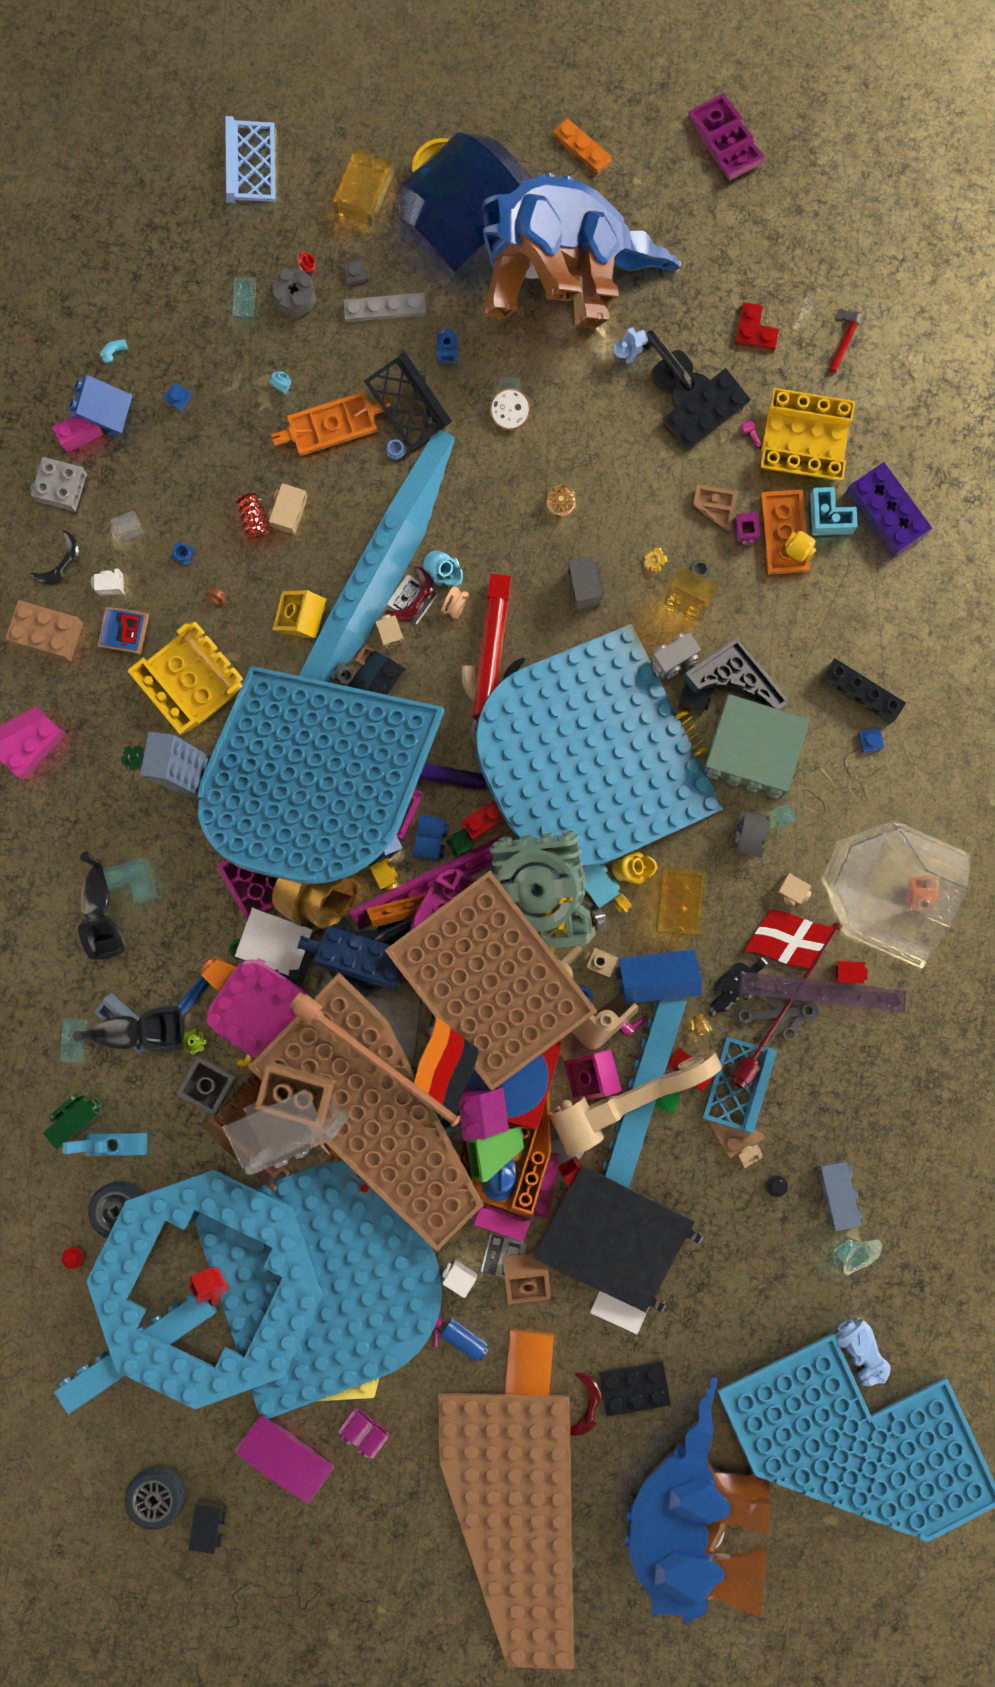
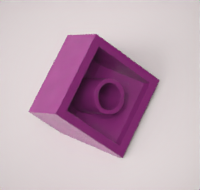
M496 1087L492 1091L490 1088L463 1091L459 1110L464 1141L485 1139L509 1130L503 1087Z

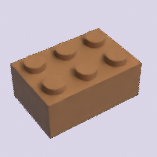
M18 600L5 640L14 646L71 662L84 623L78 617Z
M272 1062L265 1068L255 1109L319 1128L325 1122L335 1080Z

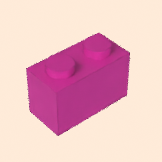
M79 417L69 418L52 427L67 453L103 435L100 426Z

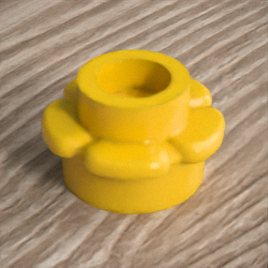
M622 893L614 898L613 905L619 912L624 911L627 913V910L632 906L629 900Z

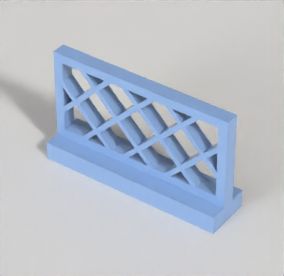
M226 116V203H234V200L275 202L274 123L234 120V117ZM238 127L247 128L251 133L243 138L238 133ZM261 129H270V135L266 139H263L257 132ZM253 136L261 142L255 148L247 142ZM243 145L251 151L245 157L238 152V149ZM263 146L270 151V154L265 159L257 152ZM253 155L261 161L255 168L247 161ZM243 164L251 170L245 177L238 171V168ZM263 165L270 170V174L265 178L258 172ZM253 174L261 180L255 187L248 181ZM243 183L251 189L247 194L238 193V188ZM265 184L271 190V195H262L258 189Z

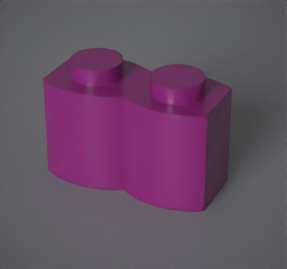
M357 1407L354 1408L338 1431L341 1434L340 1438L345 1443L356 1445L360 1455L372 1459L390 1435L386 1429Z

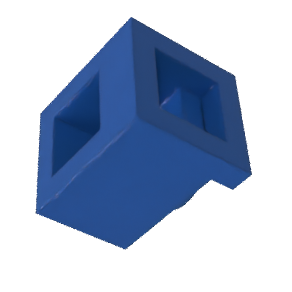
M443 329L441 333H437V363H458L457 333H453L451 329Z

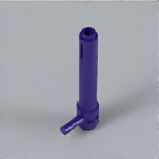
M424 763L419 779L477 790L485 789L486 786L482 773Z

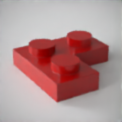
M743 302L735 343L775 351L780 329L760 325L763 305Z

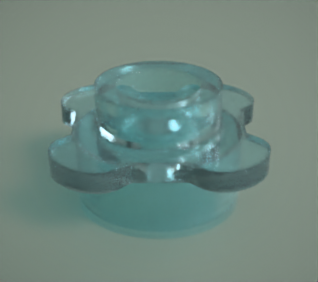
M788 803L772 811V815L776 817L778 826L781 828L797 820L796 814L791 809L792 806Z

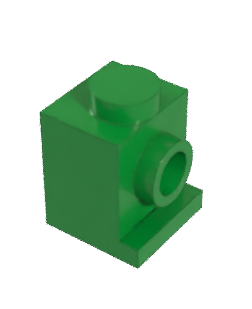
M464 828L450 835L449 839L446 840L455 858L474 849Z

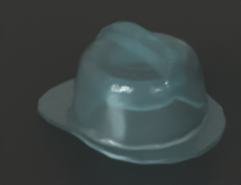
M849 1239L834 1250V1255L843 1266V1273L850 1275L872 1264L882 1251V1243L877 1239L864 1243L856 1239Z

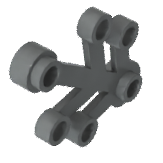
M788 985L780 986L778 988L779 996L789 1000L793 993L791 987ZM760 987L757 991L758 998L764 999L775 1009L751 1011L748 1008H740L735 1013V1019L742 1025L749 1024L755 1019H777L785 1005L771 994L769 988ZM783 987L788 989L787 995L781 993ZM762 989L767 991L766 997L760 995ZM796 996L792 1001L796 1008L787 1009L767 1042L774 1040L775 1033L788 1017L797 1016L791 1026L782 1031L784 1039L793 1040L796 1037V1031L805 1021H812L818 1016L819 1010L816 1003L811 1000L802 1001ZM806 1007L811 1008L812 1012L810 1015L805 1013ZM743 1012L748 1014L747 1020L741 1018ZM773 1023L768 1027V1029L762 1031V1040L764 1039L765 1032L770 1030ZM787 1030L792 1031L793 1035L791 1038L786 1037L785 1033Z

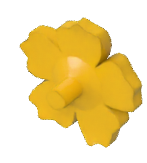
M655 548L653 551L646 552L644 558L647 560L644 561V568L647 571L651 569V571L658 573L661 571L660 565H664L667 562V556L662 555L661 548Z

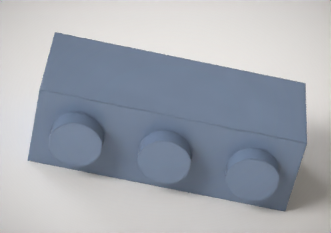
M844 1160L818 1165L832 1230L841 1231L860 1227V1220H863L861 1208L857 1207L855 1200L858 1198V1193L855 1185L852 1186L850 1177H853L851 1165H847V1161Z

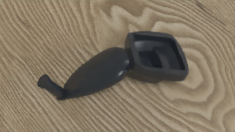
M84 851L81 853L80 859L91 865L92 868L85 878L82 889L81 912L86 920L82 921L78 926V934L88 958L92 960L108 959L123 953L128 945L118 925L107 913L110 905V890L102 863L99 859L91 856L89 852Z
M163 1006L142 1013L139 1021L132 1016H118L104 1020L92 1029L74 1032L73 1039L76 1042L93 1039L100 1045L115 1049L133 1048L141 1042V1046L147 1050L158 1052L175 1051L183 1047L184 1022L178 1006Z

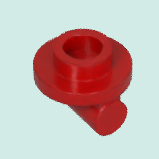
M302 252L297 255L299 270L304 271L308 275L309 272L315 270V259L311 254Z

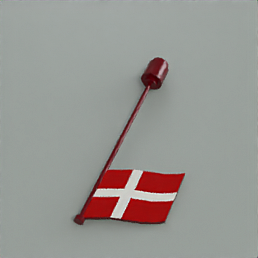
M770 910L743 952L761 954L783 964L808 970L752 1057L747 1056V1058L741 1057L734 1068L730 1081L737 1087L745 1089L746 1086H750L759 1072L760 1068L757 1066L759 1062L756 1058L837 930H841L842 926L839 923L835 922L833 926L810 922L788 912Z

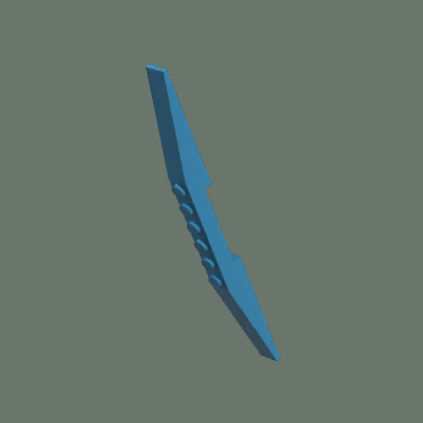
M440 430L428 441L388 507L330 612L299 676L332 683L331 673L338 668V664L344 662L347 665L369 639L376 626V621L381 617L426 534L455 436Z

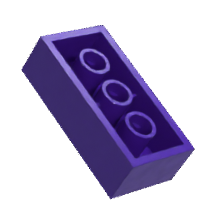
M885 462L850 484L846 491L893 558L927 536L933 529Z

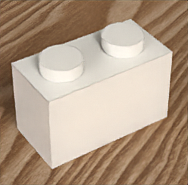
M455 1260L453 1264H447L441 1277L444 1278L443 1285L465 1298L477 1279V1273Z

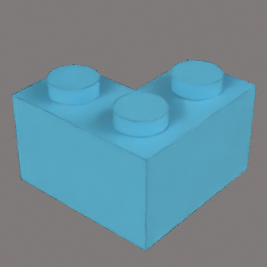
M835 487L813 488L809 495L811 535L853 534L857 529L856 507H836Z

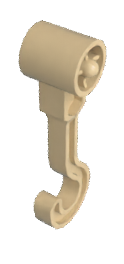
M709 1051L696 1055L678 1064L677 1066L680 1071L662 1075L621 1095L607 1096L588 1105L584 1096L562 1101L548 1115L568 1156L589 1151L593 1146L604 1139L601 1129L617 1122L625 1113L664 1095L693 1087L718 1073L722 1065L716 1053Z

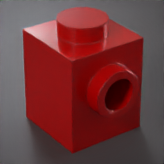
M835 962V983L864 984V980H867L868 968L865 967V962Z

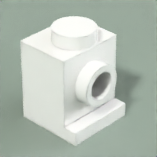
M115 569V573L112 571H101L100 574H94V577H91V587L99 596L124 594L123 573L119 569Z

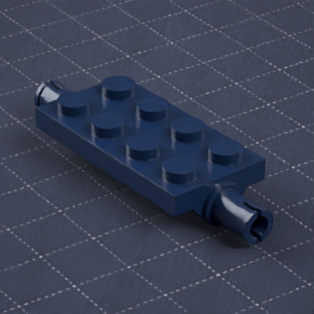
M327 926L323 939L320 941L302 935L299 939L297 949L314 953L316 956L314 965L394 991H397L400 983H409L385 952L390 945L331 926Z

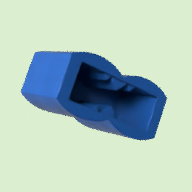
M420 815L413 857L438 861L439 857L443 858L445 845H441L443 836L447 837L449 824H445V819Z

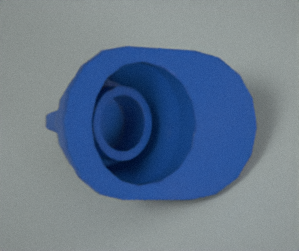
M513 1158L487 1182H482L483 1191L490 1199L496 1201L506 1200L515 1191L516 1171Z

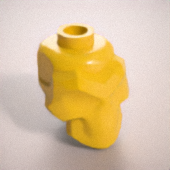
M635 851L632 854H626L615 859L612 863V872L618 881L641 884L645 878H650L654 875L658 866L651 857L643 856L641 852Z

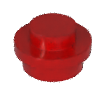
M70 1247L63 1252L62 1263L68 1269H76L83 1263L84 1255L79 1248Z

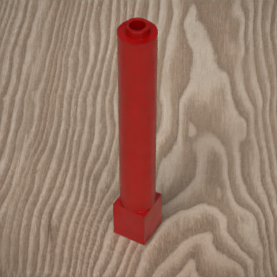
M490 573L472 716L477 723L485 702L498 686L511 576Z

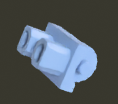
M632 327L627 329L622 340H618L614 344L613 352L617 357L625 358L626 364H630L636 355L642 352V345L647 344L649 339L644 330L635 332Z

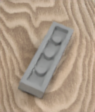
M424 293L343 300L345 322L426 315Z

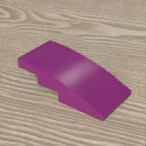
M723 93L688 111L704 144L729 181L764 163V155L754 144L752 134L744 126L743 117Z
M261 1414L234 1450L236 1454L258 1471L308 1504L334 1469L333 1463L316 1454L313 1448L299 1441L294 1434Z

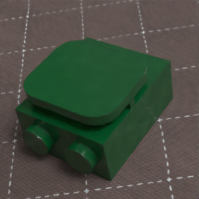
M83 1092L76 1093L48 1117L50 1122H56L42 1134L56 1150L62 1149L63 1142L75 1141L106 1113L103 1110L104 1105L98 1098H85Z

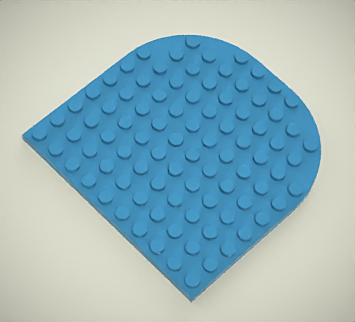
M632 624L514 672L504 679L491 693L482 708L477 723L476 753L479 766L508 827L517 838L524 835H532L533 838H538L544 833H553L554 836L562 835L564 831H575V834L580 835L578 844L582 850L580 858L583 860V866H595L615 860L724 810L708 777H706V773L703 772V767L698 757L694 756V749L691 750L692 745L690 741L688 743L689 738L687 734L684 735L685 730L681 726L680 720H676L675 716L677 714L659 678L655 676L650 668L652 664Z
M250 666L200 782L198 816L205 836L214 849L232 864L252 872L292 882L308 884L326 883L348 877L362 870L376 860L396 836L443 717L444 708Z
M346 1162L320 1164L273 1181L272 1183L278 1188L275 1192L266 1185L255 1188L293 1207L323 1294L284 1377L251 1389L259 1416L261 1414L267 1419L396 1371L414 1358L422 1349L433 1332L439 1317L442 1280L432 1246L362 1178H358L357 1173ZM363 1184H366L369 1187V1190L366 1193H363L360 1190V1187ZM194 1211L192 1217L209 1268H219L230 1288L229 1291L222 1293L220 1300L237 1351L245 1356L283 1277L263 1268L272 1247L198 1211Z

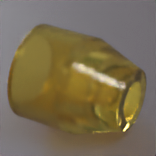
M703 1014L693 1017V1029L697 1037L713 1031L709 1020Z

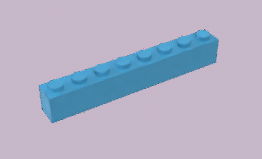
M191 1292L185 1296L187 1301L181 1305L179 1301L168 1308V1314L164 1317L161 1314L157 1315L149 1321L151 1325L144 1330L143 1327H140L139 1330L167 1344H172L214 1315L218 1309L215 1305L211 1306L208 1300L198 1304ZM106 1351L95 1358L97 1363L91 1367L86 1364L76 1371L78 1376L72 1380L70 1377H67L58 1384L60 1388L54 1393L67 1414H70L125 1376L115 1370L111 1355L107 1354Z

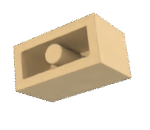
M281 484L280 489H277L274 495V501H276L274 508H270L267 520H269L271 528L295 535L308 497L305 490Z

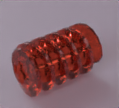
M247 493L235 500L236 505H238L237 510L241 513L239 517L243 521L244 535L249 540L259 539L271 533L270 529H264L269 524L267 521H261L266 518V514L259 513L264 510V507L257 506L262 502V499L255 498L257 496L256 493Z

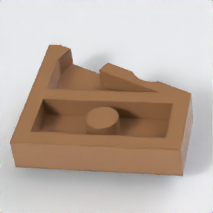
M697 484L693 507L730 532L738 491Z
M722 1111L714 1117L718 1118L724 1115L725 1113L724 1111ZM733 1114L729 1115L733 1123L742 1125V1120ZM707 1120L728 1158L740 1153L745 1147L752 1146L765 1138L756 1129L754 1134L751 1135L744 1131Z

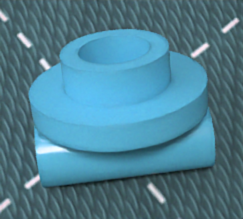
M279 371L272 374L268 383L282 393L287 394L290 389L291 379L285 372Z

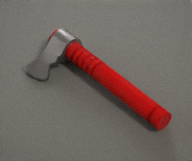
M842 308L838 311L837 319H846L850 324L829 368L831 372H837L854 332L861 323L863 316L860 312H847Z

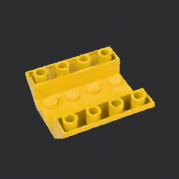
M773 388L761 450V468L843 481L846 460H844L849 426L853 420L855 401Z

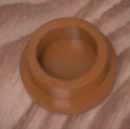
M211 587L210 590L206 591L205 595L209 603L214 606L224 604L226 595L223 591L216 587Z

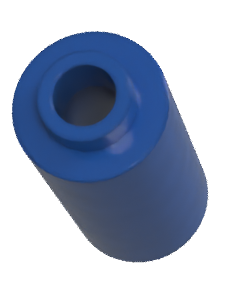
M453 1318L450 1319L440 1334L442 1339L474 1362L477 1359L481 1361L488 1352L486 1342Z

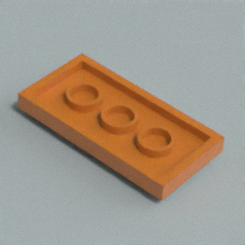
M803 489L761 492L767 575L809 572V559L806 558L803 562H798L786 553L787 547L784 546L793 532L803 531L807 534Z

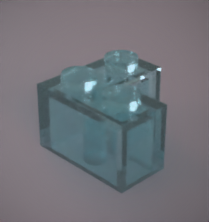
M140 858L103 869L108 890L115 892L130 887L134 904L138 906L160 900L148 859Z

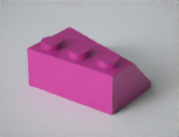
M35 706L0 725V761L17 777L24 780L67 734Z
M224 860L216 865L246 921H248L252 908L265 913L275 909L272 896L278 878L240 868L228 860Z

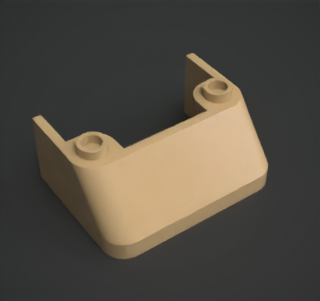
M576 946L560 961L572 978L573 971L570 965L583 954L580 946ZM633 1004L620 1018L610 1010L601 1011L596 1017L592 1015L571 1032L587 1049L597 1050L639 1011L638 1006Z

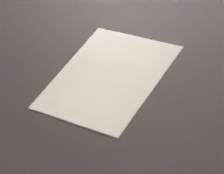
M252 908L235 956L244 960L262 959L273 970H279L277 972L289 975V970L299 969L305 950L297 949L301 935L310 938L313 929L298 926L288 920Z
M599 1291L590 1312L637 1335L647 1312L638 1310Z

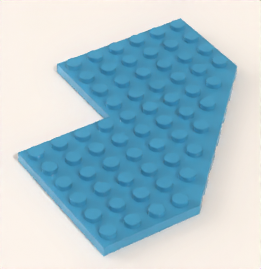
M831 1333L716 1390L750 1469L757 1477L803 1493L926 1542L995 1507V1482L947 1378H942L870 1415L841 1348L837 1343V1339Z

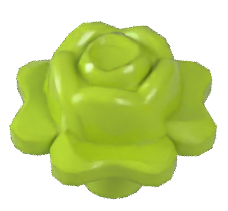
M194 1028L190 1032L184 1033L183 1046L185 1052L190 1051L192 1055H195L199 1051H204L203 1045H206L207 1040L204 1038L202 1031L198 1032Z

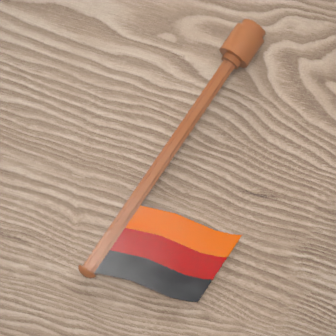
M300 992L289 1007L308 1024L312 1021L314 1023L318 1022L449 1121L451 1126L459 1123L460 1116H457L461 1097L475 1068L479 1049L436 1017L433 1034L420 1059L415 1081L412 1083L326 1018L321 1011L323 1006L307 994L303 995Z

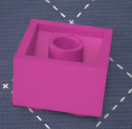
M611 1049L564 1061L573 1098L584 1096L586 1100H591L622 1091Z

